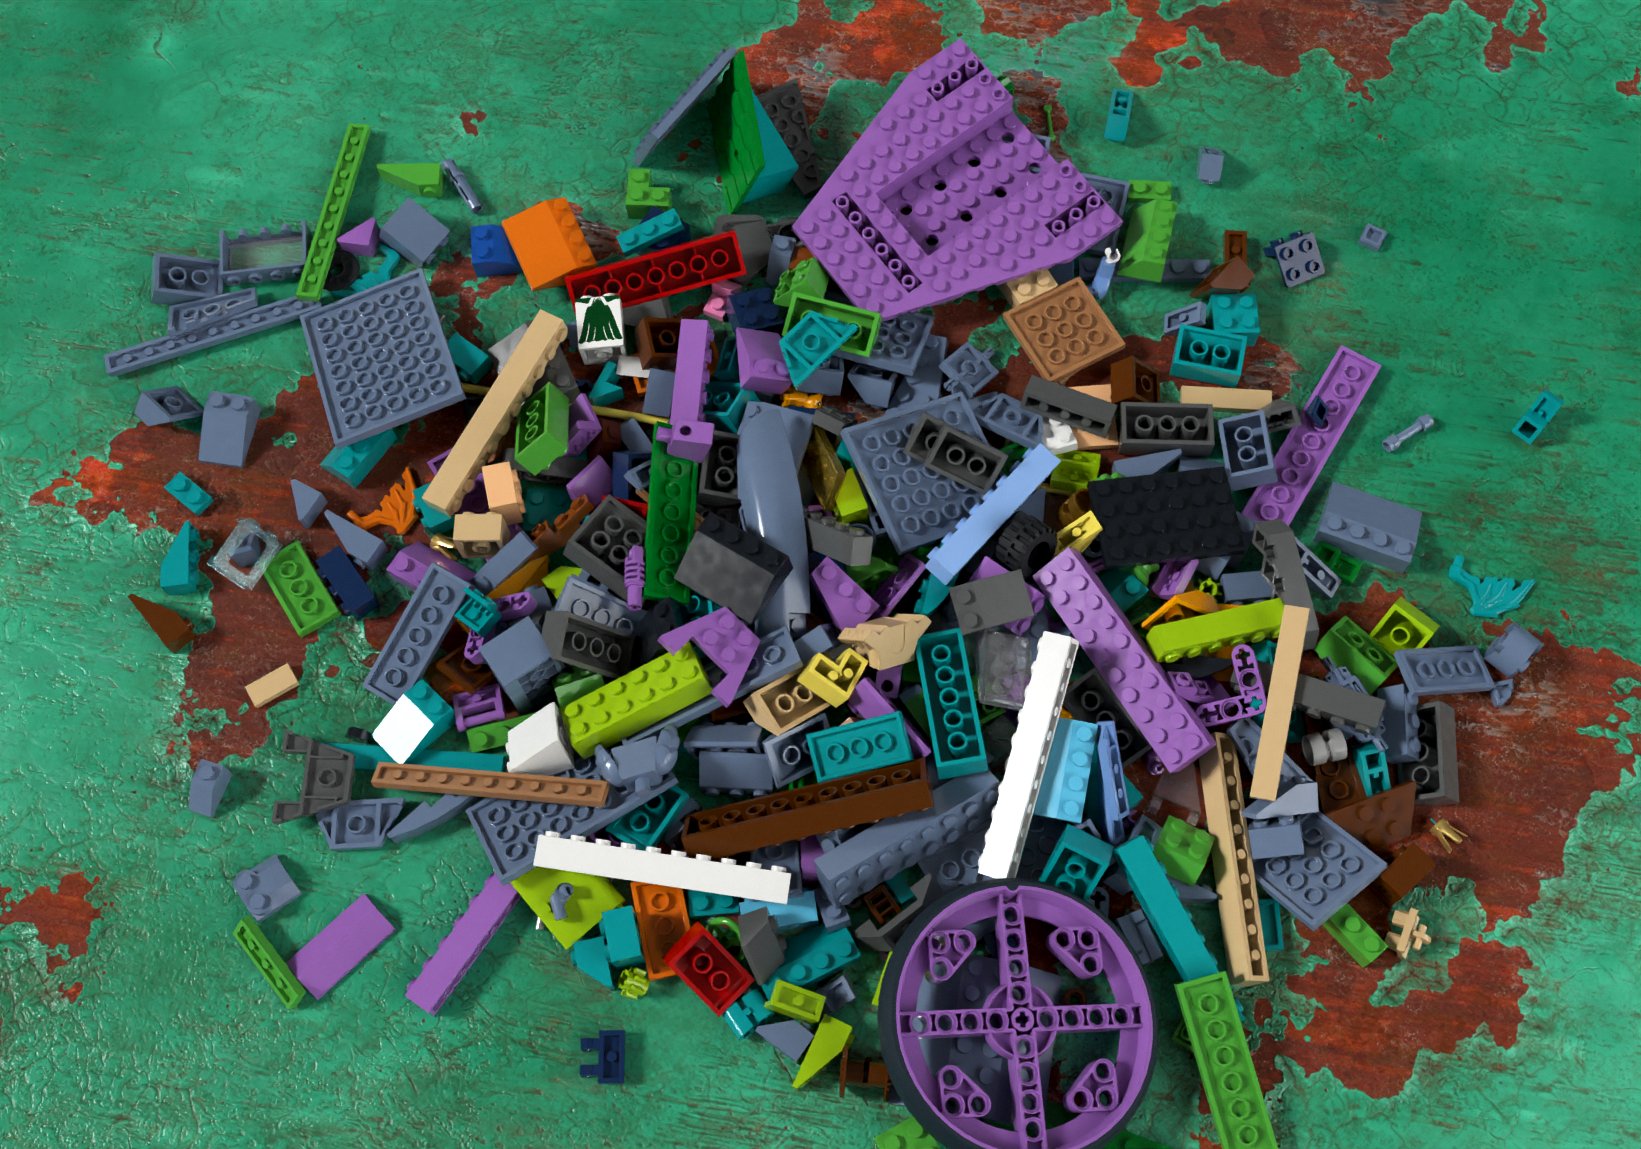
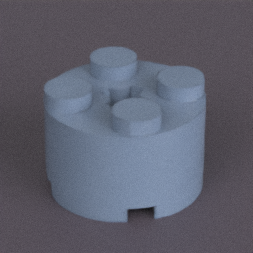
M1516 622L1511 623L1504 629L1507 633H1504L1501 637L1498 635L1486 650L1485 657H1483V659L1510 679L1518 671L1522 673L1531 663L1528 658L1532 654H1537L1543 647V643Z

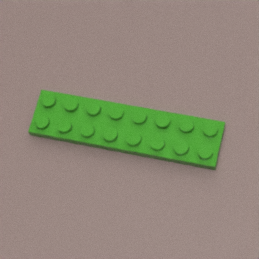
M1226 971L1174 984L1221 1148L1278 1149Z

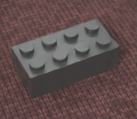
M1121 402L1118 411L1119 455H1149L1181 449V456L1210 457L1215 446L1213 404Z

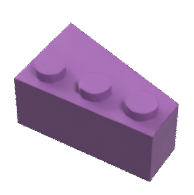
M828 556L809 574V579L840 634L844 628H856L858 624L865 622L880 606Z

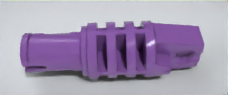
M636 545L632 546L629 551V557L625 558L624 587L627 590V609L630 611L641 610L642 589L645 585L644 567L646 563L643 560V547Z

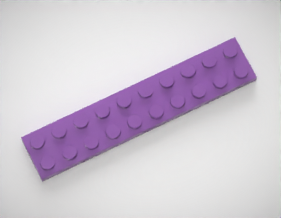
M1343 345L1340 346L1300 414L1302 425L1292 427L1274 458L1278 482L1257 486L1241 514L1257 522L1280 518L1288 526L1290 525L1382 365ZM1316 395H1319L1329 408L1322 427H1318L1305 412Z

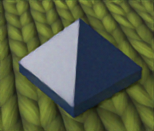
M1316 395L1305 412L1318 427H1322L1329 408L1320 396Z

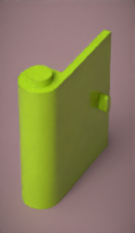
M537 866L510 882L566 950L603 919L602 912L622 908L625 902L623 896L603 876ZM570 883L573 886V893L564 905L568 917L555 921L550 897L559 884Z

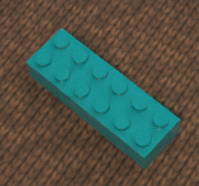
M956 628L923 634L917 641L916 655L939 780L988 771L987 758L961 629Z

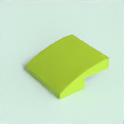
M1073 450L1055 455L1061 462L1051 473L1049 487L1074 492L1079 489H1087L1088 481H1094L1098 478L1101 454Z

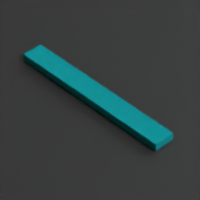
M320 742L354 754L356 756L355 770L375 771L378 762L396 763L381 746ZM424 749L408 764L504 772L506 757L497 754Z

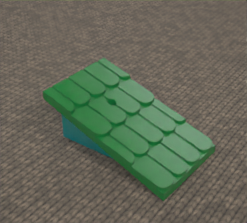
M744 50L738 51L731 59L729 69L724 72L722 82L717 85L715 95L711 97L708 104V112L714 130L712 136L719 158L718 168L723 183L722 193L729 215H736L742 203L783 192L799 167L753 92Z

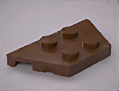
M1412 780L1325 812V815L1369 850H1374L1410 836L1416 782Z

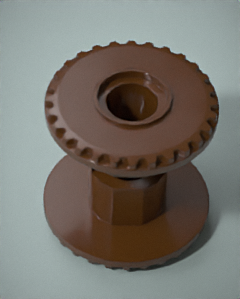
M845 1045L840 1066L839 1096L844 1098L846 1084L859 1085L862 1088L877 1087L884 1088L883 1103L888 1102L892 1081L885 1063L848 1059L849 1045Z

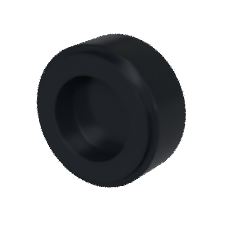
M350 727L345 737L358 743L369 744L371 733L361 728Z

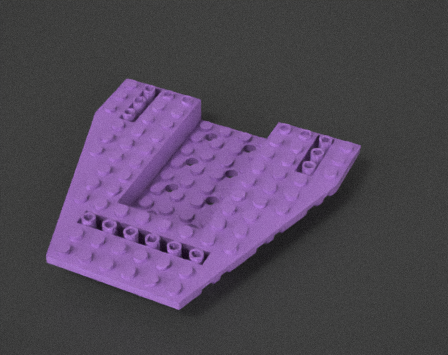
M961 38L908 74L792 226L794 233L853 305L857 308L880 313L883 317L882 322L897 318V315L919 311V308L925 306L931 307L962 297L963 294L975 290L977 292L984 290L986 287L994 284L997 286L1028 276L1031 272L1041 269L1047 270L1056 264L1071 262L1120 227L1123 222L1068 159L1058 164L1012 112V95ZM1009 136L1014 141L1012 143H1005L1002 139ZM971 160L981 161L977 167L969 165ZM1029 166L1038 168L1041 166V171L1033 174L1029 171ZM937 184H944L946 186L942 191H938L934 187ZM1003 190L1007 195L999 198L995 195V192ZM904 207H908L912 210V212L908 215H904L900 212V210ZM969 214L972 216V220L965 222L961 220V216ZM930 238H935L938 243L930 246L926 241Z

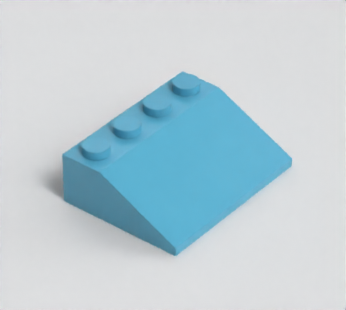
M1059 717L1033 815L1076 824L1081 823L1098 724Z

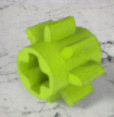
M1211 578L1204 582L1199 579L1196 583L1197 587H1194V590H1200L1213 596L1215 601L1222 596V593L1217 591L1220 584H1215L1211 581Z
M632 966L629 970H624L618 979V987L623 989L621 995L637 1000L638 995H645L649 988V979L644 977L646 971Z

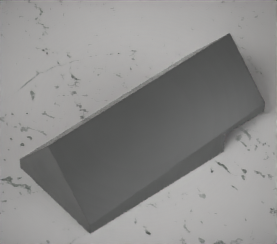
M924 412L913 425L903 451L904 454L923 462L925 467L983 495L990 490L1008 458V455L927 412Z

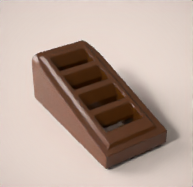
M880 884L862 898L863 903L881 927L888 923L884 919L895 911L898 915L902 912L883 884ZM883 895L884 898L875 905L872 904V901ZM889 903L890 907L879 914L878 910Z

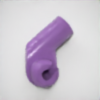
M1152 749L1146 755L1147 770L1152 775H1160L1164 771V766H1162V761L1157 753Z

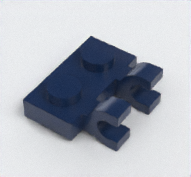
M599 1030V1038H581L580 1049L582 1051L599 1050L598 1065H580L581 1078L598 1077V1084H625V1030Z

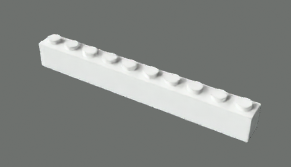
M1044 631L1043 636L1038 641V654L1036 661L1031 666L1032 676L1030 684L1025 688L1024 706L1019 711L1018 728L1011 740L1012 750L1010 756L1005 761L1006 772L1004 779L998 787L999 797L997 804L992 809L991 827L985 835V849L978 860V873L993 878H1016L1079 646V641L1072 637Z
M546 831L545 836H538L534 866L787 904L791 873H786L787 868L771 866V870L761 869L762 864L746 862V866L736 865L737 860L721 858V863L711 861L712 856L696 854V859L687 858L686 852L671 850V855L661 854V848L646 846V851L636 850V845L621 843V847L610 846L611 841L596 839L595 843L585 842L586 837L571 835L570 839L560 838L561 833Z

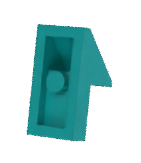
M608 361L588 396L591 405L601 407L625 398L623 389L616 386L620 375L616 374V363Z

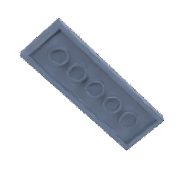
M432 562L362 686L395 705L401 696L423 677L456 618L454 615L463 606L468 597L463 589L467 587L472 590L474 585Z

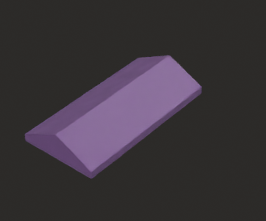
M907 552L897 564L900 572L886 579L872 595L871 598L880 606L865 622L887 617L925 571L926 564Z
M362 894L287 961L286 964L297 979L319 1000L396 929L365 894Z

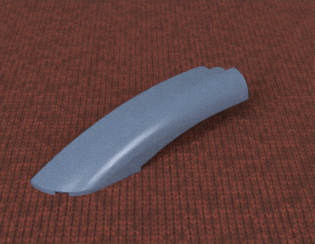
M769 409L753 416L740 433L737 445L738 499L741 500L747 533L788 555L793 570L756 619L755 635L758 638H762L787 626L792 639H799L806 634L805 614L810 613L809 564L805 521L796 468L784 422L779 409Z

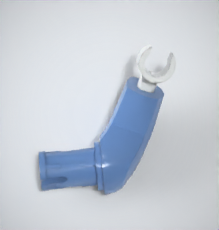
M1110 247L1105 249L1106 256H1103L1092 284L1086 286L1093 297L1098 298V300L1103 298L1109 289L1116 262L1120 259L1118 249H1116L1113 255H1110Z

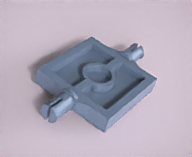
M966 342L939 366L950 378V380L944 383V388H947V391H951L955 386H958L970 398L999 373L989 361V358L995 354L994 349L991 351L992 348L988 347L981 353L969 342Z

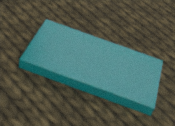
M901 711L806 734L818 783L914 759Z

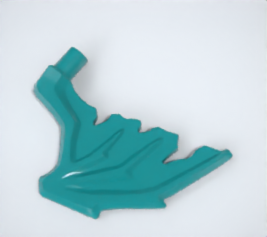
M386 244L381 245L380 251L386 255V259L378 267L379 274L369 271L367 274L362 275V279H356L349 286L354 291H344L343 289L331 291L330 294L343 299L392 280V271L401 260L400 254Z
M1460 555L1455 556L1453 565L1450 566L1449 578L1469 590L1473 600V606L1469 611L1472 616L1498 618L1500 613L1519 608L1521 606L1519 603L1536 582L1535 579L1524 580L1521 586L1514 591L1512 590L1515 585L1513 578H1503L1498 582L1497 577H1485L1484 581L1480 584L1478 577L1472 576L1462 569L1465 558Z

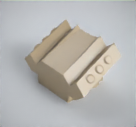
M896 613L894 617H881L860 623L856 628H844L837 639L844 645L852 644V650L868 660L870 667L881 671L914 661L917 641L932 621L925 615Z

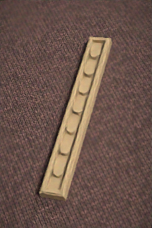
M1284 605L1250 798L1276 803L1310 608Z

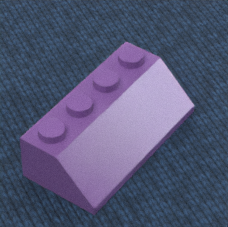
M419 541L400 550L386 569L394 581L414 592L432 562L471 583L470 580L476 575L470 569L450 560Z
M870 677L863 678L856 685L847 703L848 707L856 715L860 713L865 719L900 711ZM902 713L913 760L928 757L934 751L933 746Z

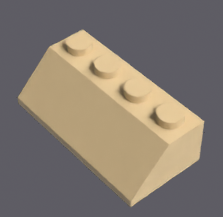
M828 651L823 654L825 657L833 661ZM804 666L755 691L743 701L755 723L776 736L783 734L831 706L830 703L797 681Z

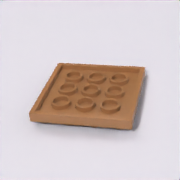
M1080 276L1003 313V319L1041 377L1054 383L1124 349L1126 345Z

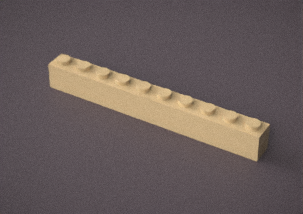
M541 309L539 310L422 496V499L429 507L451 518L460 509L466 493L472 490L476 477L479 473H482V467L486 466V461L496 451L501 437L508 432L514 416L519 414L524 400L531 395L537 379L543 376L545 367L549 360L554 358L560 342H563L567 337L568 328L563 319Z
M1214 732L1211 733V736L1217 742V745L1199 757L1208 830L1209 834L1215 837L1211 853L1230 986H1252L1268 982L1269 974L1246 817L1241 816V811L1245 809L1237 750L1227 733Z

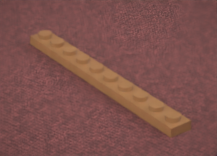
M378 762L371 780L373 787L603 808L610 788L608 781L390 762Z

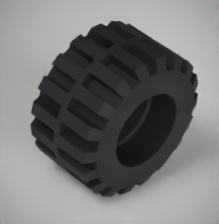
M1024 515L1018 517L1016 521L1014 520L1010 523L999 539L995 553L997 563L1009 572L1021 569L1024 580H1031L1033 578L1032 575L1052 560L1058 543L1056 531L1033 516Z

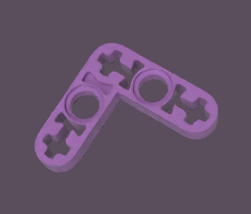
M527 591L492 600L498 605L496 610L502 615L497 623L529 615L537 606V600ZM496 624L484 637L470 629L464 655L473 664H479L485 660L478 648L493 639Z
M1238 645L1232 651V661L1241 695L1199 706L1196 710V715L1204 726H1216L1258 716L1265 712L1267 697L1256 655L1249 646ZM1244 649L1246 653H1250V656L1246 659L1248 666L1253 664L1254 669L1247 668L1240 672L1239 667H1244L1241 659H1237V656L1240 655V650ZM1247 673H1253L1257 677L1256 684L1252 687H1247L1243 683V677ZM1254 697L1259 701H1263V704L1259 705L1260 710L1256 711L1254 707L1245 708L1248 713L1243 714V706L1240 700L1244 699V704L1252 703ZM1229 703L1237 704L1239 709L1238 713L1233 717H1229L1225 713V706ZM1220 705L1222 720H1219L1218 715L1210 717V722H1207L1206 719H1201L1205 709H1208L1209 712L1218 711L1216 706Z

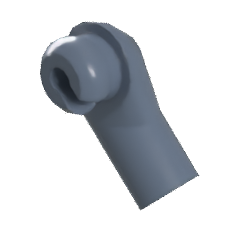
M570 883L559 884L550 897L555 921L568 917L564 905L573 893V886Z

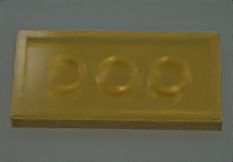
M814 424L801 464L823 510L832 512L846 473L824 429Z

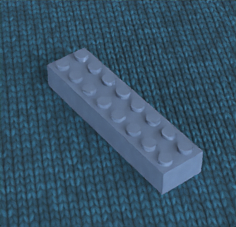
M989 769L986 772L955 777L933 790V807H929L922 812H908L897 818L887 817L816 858L814 864L821 890L835 909H838L843 905H848L853 899L863 893L870 892L883 881L892 879L905 868L912 867L917 861L927 855L934 854L942 846L954 842L959 836L969 830L976 829L981 823L992 818V809L997 804L999 797V780Z

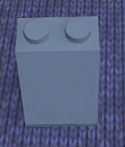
M408 197L383 225L378 242L382 245L386 244L391 249H395L400 256L421 268L425 263L429 265L436 257L434 252L438 248L443 249L450 240L447 238L450 230Z

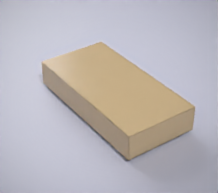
M287 663L245 686L254 706L259 708L300 684Z

